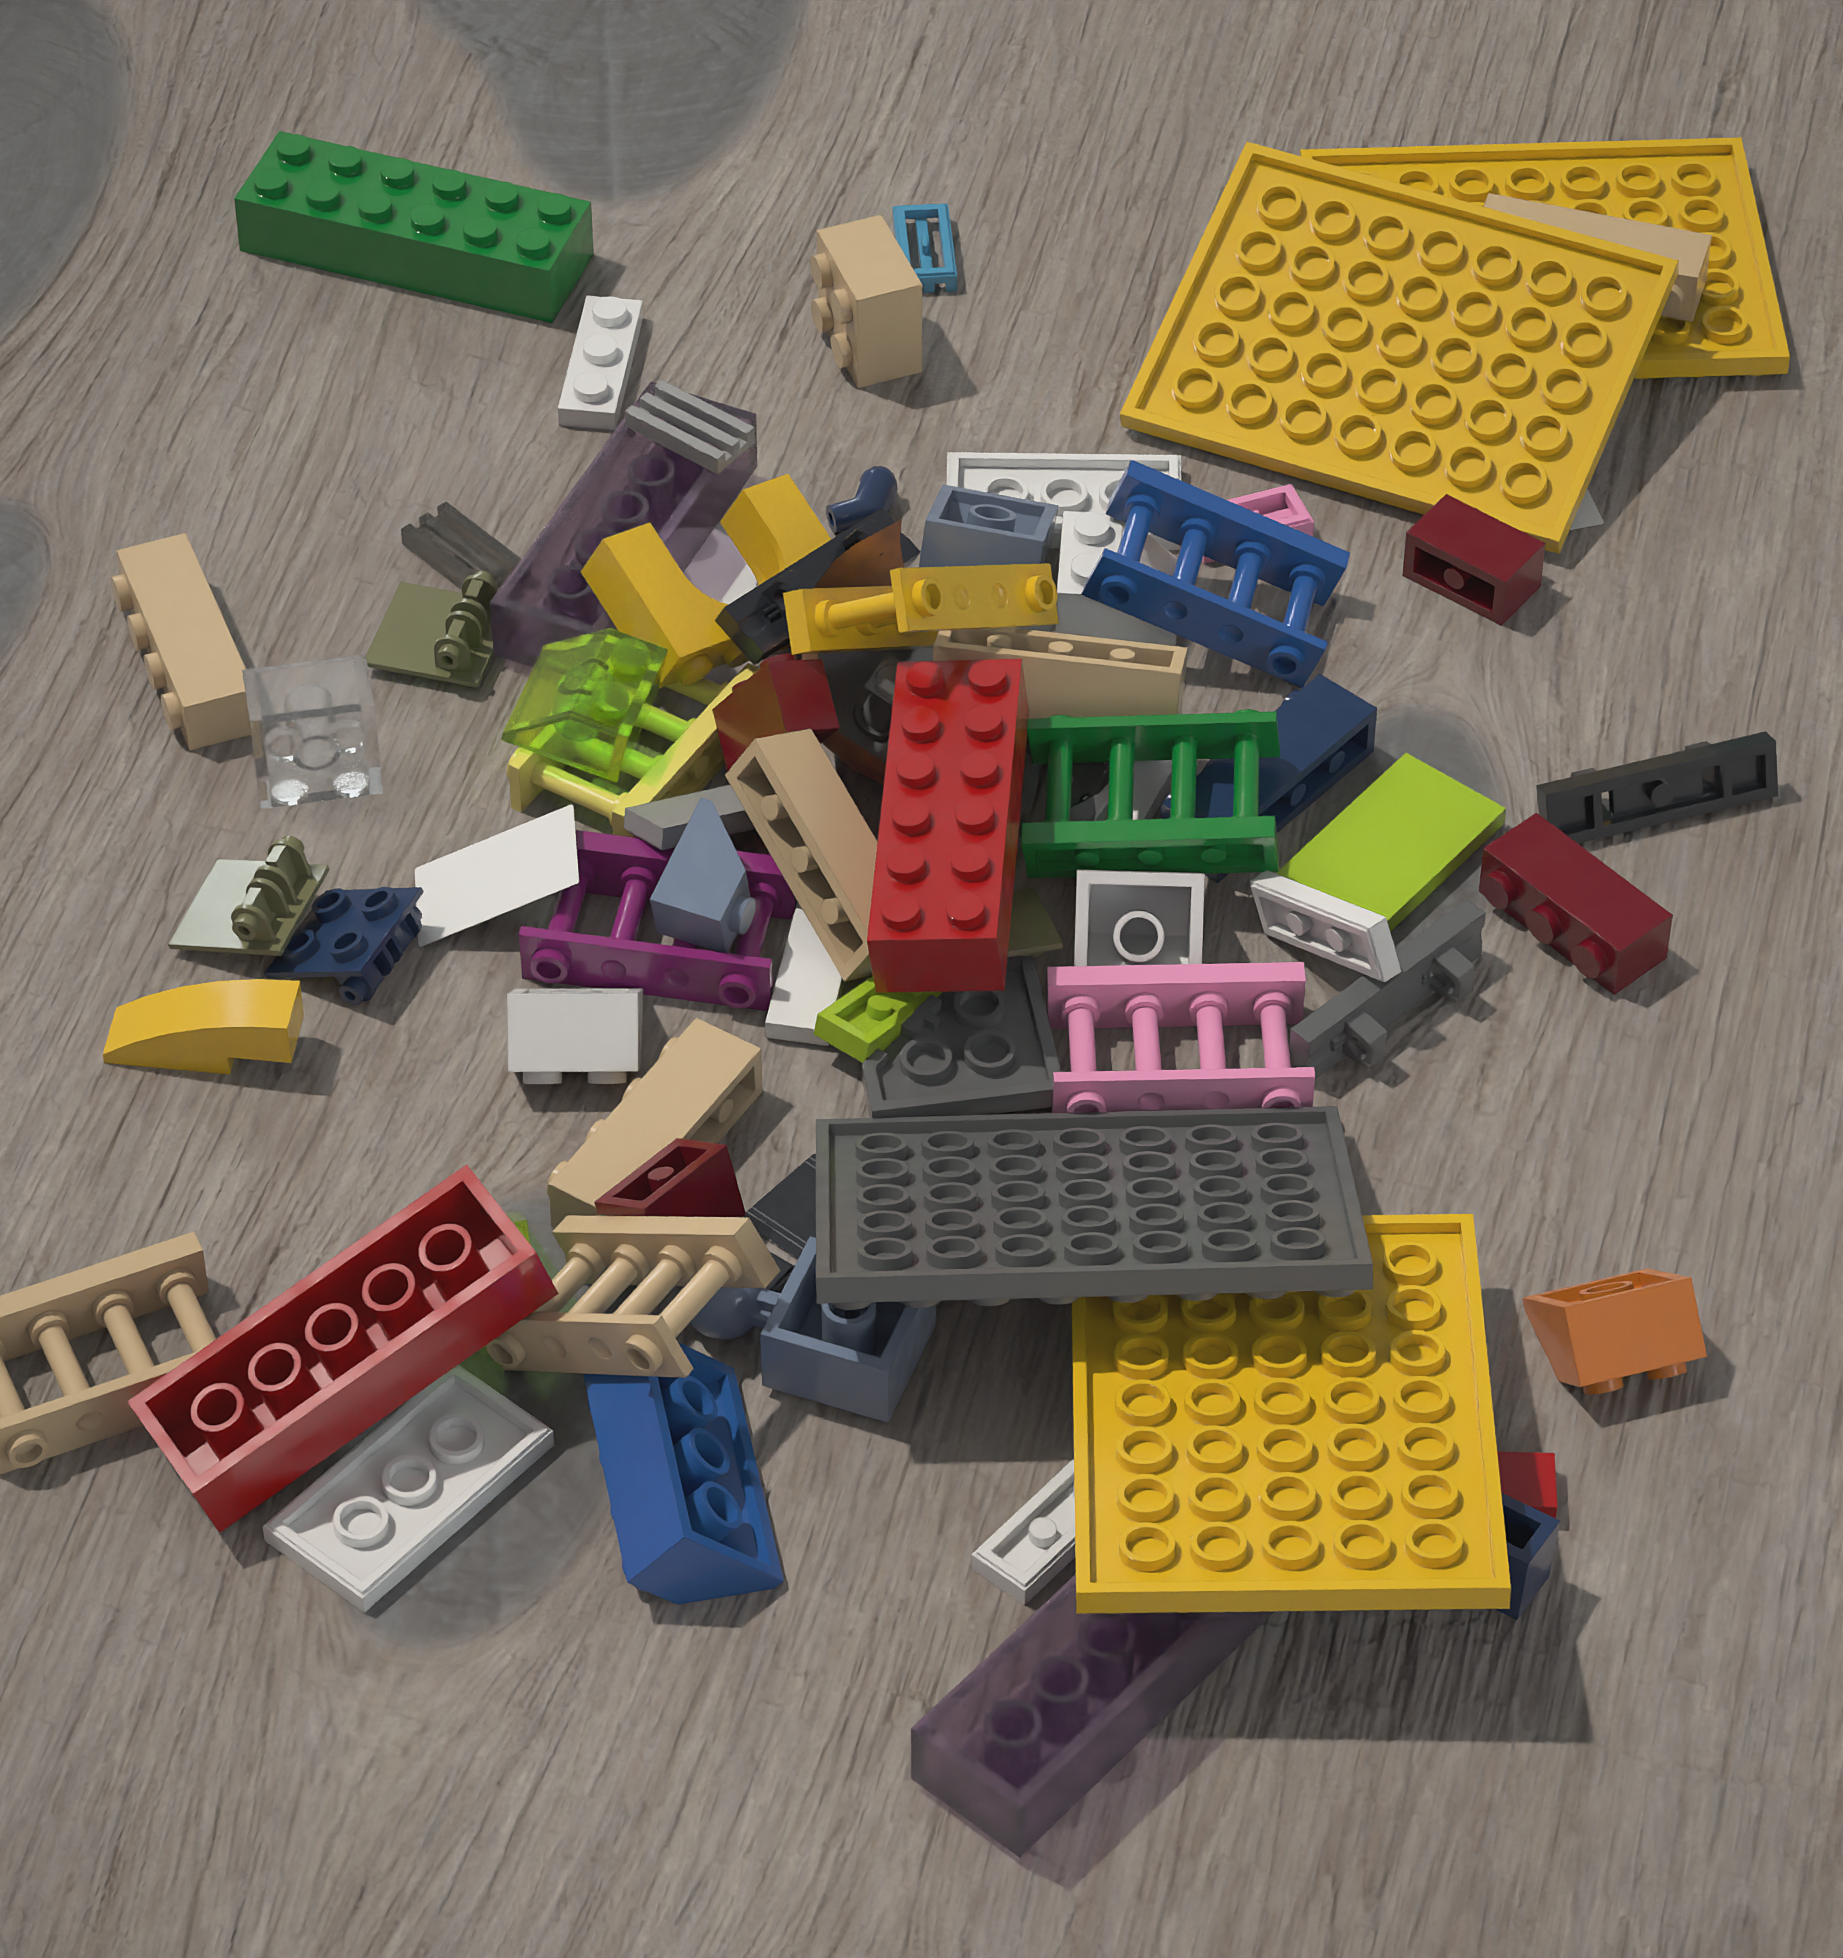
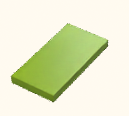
M1405 753L1275 874L1386 917L1391 932L1505 824L1506 808L1412 755Z

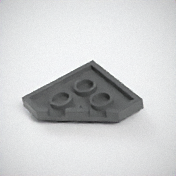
M1033 955L1007 957L1005 991L942 992L938 997L931 994L901 1024L900 1035L884 1051L877 1048L862 1064V1083L870 1118L991 1115L1052 1107L1053 1072H1061Z

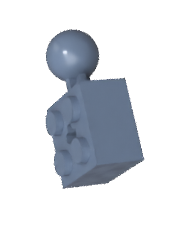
M810 1236L781 1293L770 1291L766 1288L721 1287L691 1320L690 1324L704 1336L718 1340L738 1338L755 1326L763 1328L760 1334L762 1386L889 1423L936 1326V1305L927 1308H913L905 1306L901 1302H872L869 1306L862 1309L845 1310L837 1308L831 1303L817 1304L816 1238Z

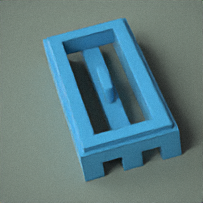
M948 204L892 206L894 237L909 263L910 254L905 219H915L920 268L913 270L922 283L923 293L935 292V284L945 283L946 292L957 291V271ZM927 218H937L943 267L933 268Z

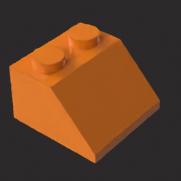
M1645 1268L1522 1298L1525 1312L1558 1381L1582 1387L1585 1395L1618 1390L1624 1387L1622 1377L1645 1371L1647 1379L1651 1380L1677 1376L1687 1372L1685 1362L1707 1357L1692 1278L1688 1276Z

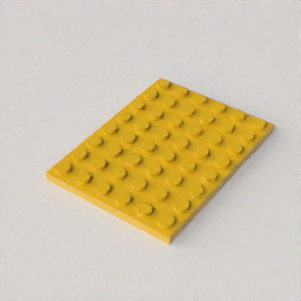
M1742 137L1300 149V156L1483 207L1488 194L1491 193L1712 235L1707 280L1693 322L1660 316L1634 378H1699L1705 376L1788 374L1790 354Z
M1246 141L1121 409V426L1423 515L1445 494H1448L1546 543V551L1560 554L1679 273V260Z
M1473 1214L1362 1215L1373 1262V1290H1355L1353 1294L1345 1297H1326L1315 1291L1286 1292L1285 1295L1274 1299H1258L1246 1293H1218L1214 1298L1204 1301L1185 1300L1178 1295H1148L1146 1299L1132 1303L1117 1302L1108 1296L1079 1297L1078 1300L1072 1302L1076 1614L1510 1609L1511 1584Z

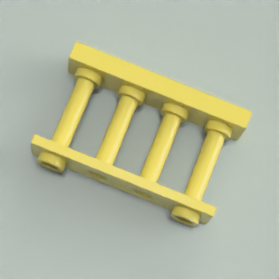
M623 638L620 639L614 647L611 656L526 746L519 747L511 756L507 766L511 808L522 813L543 789H546L609 818L613 835L638 838L624 829L625 808L700 792L726 764L712 709L732 693V687L735 684L747 680L760 668L747 663L731 682L726 681L722 685L703 677L699 681L687 686H683L680 681L665 686L708 706L697 719L692 718L686 721L631 696L649 677ZM614 715L675 743L664 755L652 758L596 732ZM578 752H581L641 780L629 793L624 792L619 796L562 769Z

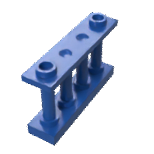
M1130 460L1110 497L1105 513L1126 523L1118 551L1116 553L1104 548L1083 587L1081 595L1303 688L1327 646V641L1306 633L1313 602L1324 607L1347 568L1350 552L1134 460ZM1148 533L1181 546L1173 576L1140 563ZM1203 556L1236 569L1228 600L1195 586ZM1258 579L1291 593L1283 623L1250 609Z

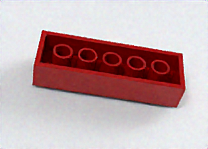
M1022 659L897 662L867 934V945L876 993L1005 991L1027 741L1026 728L1027 719L1029 718Z
M466 1164L127 1402L220 1533L559 1293L536 1251Z

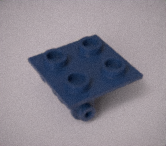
M380 887L377 889L352 890L336 888L326 890L313 902L311 911L293 934L282 956H276L264 972L266 978L336 977L341 986L339 994L347 1003L359 1005L362 1001L371 1000L377 988L384 980L383 976L391 973L394 963L401 959L406 948L422 929L420 921L422 913L415 906L424 893L422 887Z

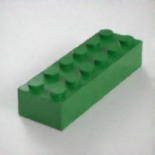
M282 131L277 133L234 198L240 251L548 323L554 322L594 255L590 201Z

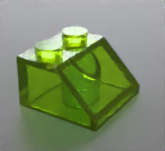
M612 628L544 645L506 724L501 740L617 783L657 696L668 649Z

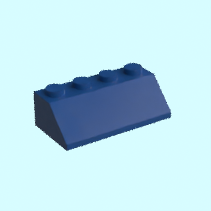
M679 1343L694 1368L686 1378L583 1373L588 1395V1408L593 1419L599 1448V1460L604 1471L611 1505L610 1513L615 1523L622 1557V1569L627 1583L641 1591L652 1593L677 1605L775 1589L783 1583L782 1570L735 1369Z

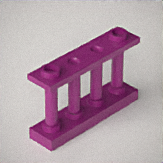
M575 830L579 882L559 891L548 929L521 926L519 946L522 979L590 988H643V995L725 1005L734 1008L769 1010L773 995L772 959L761 958L760 954L770 918L793 920L797 905L796 897L771 855L736 851L746 870L750 897L755 899V912L747 932L739 935L735 953L700 950L697 945L675 938L672 946L635 941L646 902L650 901L675 848L660 850L640 838ZM585 893L621 897L610 937L573 933Z

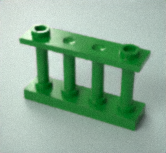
M1242 709L1234 713L1103 717L1053 715L1048 718L1027 719L1026 729L1033 764H1047L1045 821L1022 823L1021 845L1028 878L1077 877V869L1203 874L1265 872L1266 870L1279 872V846L1275 816H1258L1259 758L1281 757L1277 711L1259 712L1252 709ZM1234 758L1233 816L1195 818L1197 759ZM1172 760L1170 818L1133 820L1135 761ZM1110 762L1108 819L1105 821H1070L1072 763Z

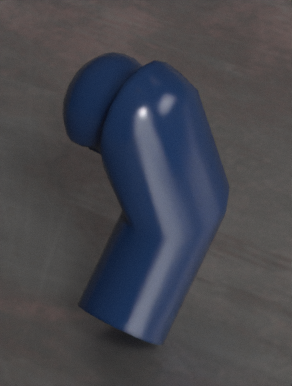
M874 466L866 470L860 477V485L855 498L826 506L828 524L834 534L846 531L880 508H883L888 514L898 491L897 480L893 472L883 466Z

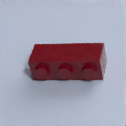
M1538 813L1533 814L1483 848L1479 892L1485 896L1492 906L1505 911L1526 927L1538 941L1548 944L1573 963L1581 974L1587 978L1594 979L1613 995L1667 959L1673 915Z

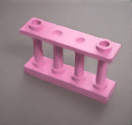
M1304 962L1047 967L1046 1012L1051 1029H1068L1071 1064V1072H1053L1052 1113L1313 1107L1314 1067L1291 1068L1287 1030L1288 1024H1298L1303 1020L1306 984ZM1261 1025L1265 1068L1226 1069L1223 1026ZM1197 1026L1200 1069L1162 1070L1158 1027ZM1133 1027L1136 1071H1097L1094 1028Z

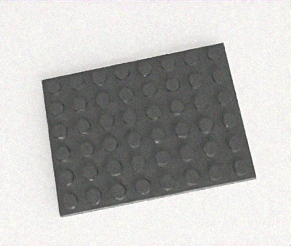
M1337 1106L816 1119L817 1304L831 1303L840 1309L856 1310L865 1308L872 1302H901L908 1307L927 1308L939 1304L941 1300H970L972 1303L981 1306H998L1007 1303L1010 1299L1039 1298L1041 1301L1049 1304H1068L1078 1300L1079 1297L1108 1296L1117 1302L1132 1303L1142 1301L1148 1295H1178L1185 1300L1204 1301L1214 1298L1218 1293H1246L1258 1299H1274L1285 1295L1286 1292L1315 1291L1326 1297H1345L1353 1294L1355 1290H1373V1262Z

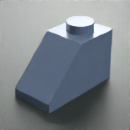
M700 798L650 898L657 933L716 952L728 953L737 933L743 935L750 927L755 912V899L750 897L746 870L713 802Z

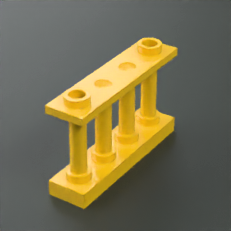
M1050 563L897 568L890 570L892 586L814 588L783 593L792 655L934 648L939 631L1038 627L1059 624L1056 606L1057 589L1052 579Z

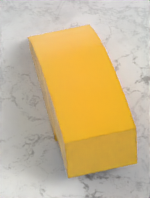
M267 979L216 981L158 992L116 1007L102 1054L103 1061L109 1064L229 1075L235 1058L292 1063L304 1017L300 981Z

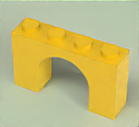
M789 473L743 489L720 521L754 574L758 586L831 540V537ZM651 523L604 538L581 570L583 577L656 690L678 681L683 686L691 685L705 677L715 667L727 663L729 668H735L749 661L715 621L722 609L729 604L707 596L686 578ZM790 643L781 648L780 650L790 647Z

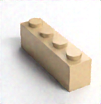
M1488 194L1484 207L1679 260V273L1661 316L1693 322L1707 280L1712 235L1502 195Z
M186 533L116 550L120 575L111 577L114 598L120 612L129 610L131 615L127 616V621L135 649L137 651L146 649L148 653L144 655V663L152 689L163 688L165 694L161 695V703L169 729L180 728L189 751L259 733L255 688Z
M1019 628L949 630L938 632L934 643L933 661L1022 659L1029 707L1028 719L1048 718L1053 715H1068L1071 717L1182 714L1188 647Z
M811 729L754 739L725 774V777L844 982L872 976L867 934L878 842Z
M698 1018L687 1027L679 1038H671L665 1044L654 1066L643 1078L638 1077L630 1083L621 1103L606 1119H599L595 1122L587 1134L585 1143L569 1161L560 1162L551 1173L546 1188L550 1202L551 1227L556 1228L567 1215L602 1216L597 1214L594 1201L676 1138L718 1143L762 1093L761 1048Z

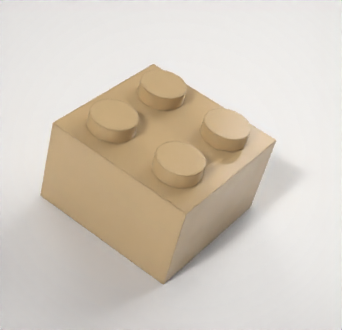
M877 215L817 230V254L811 256L810 266L814 282L818 287V298L811 301V312L818 332H826L831 340V349L837 366L839 368L846 367L857 388L921 373L922 283L883 216Z

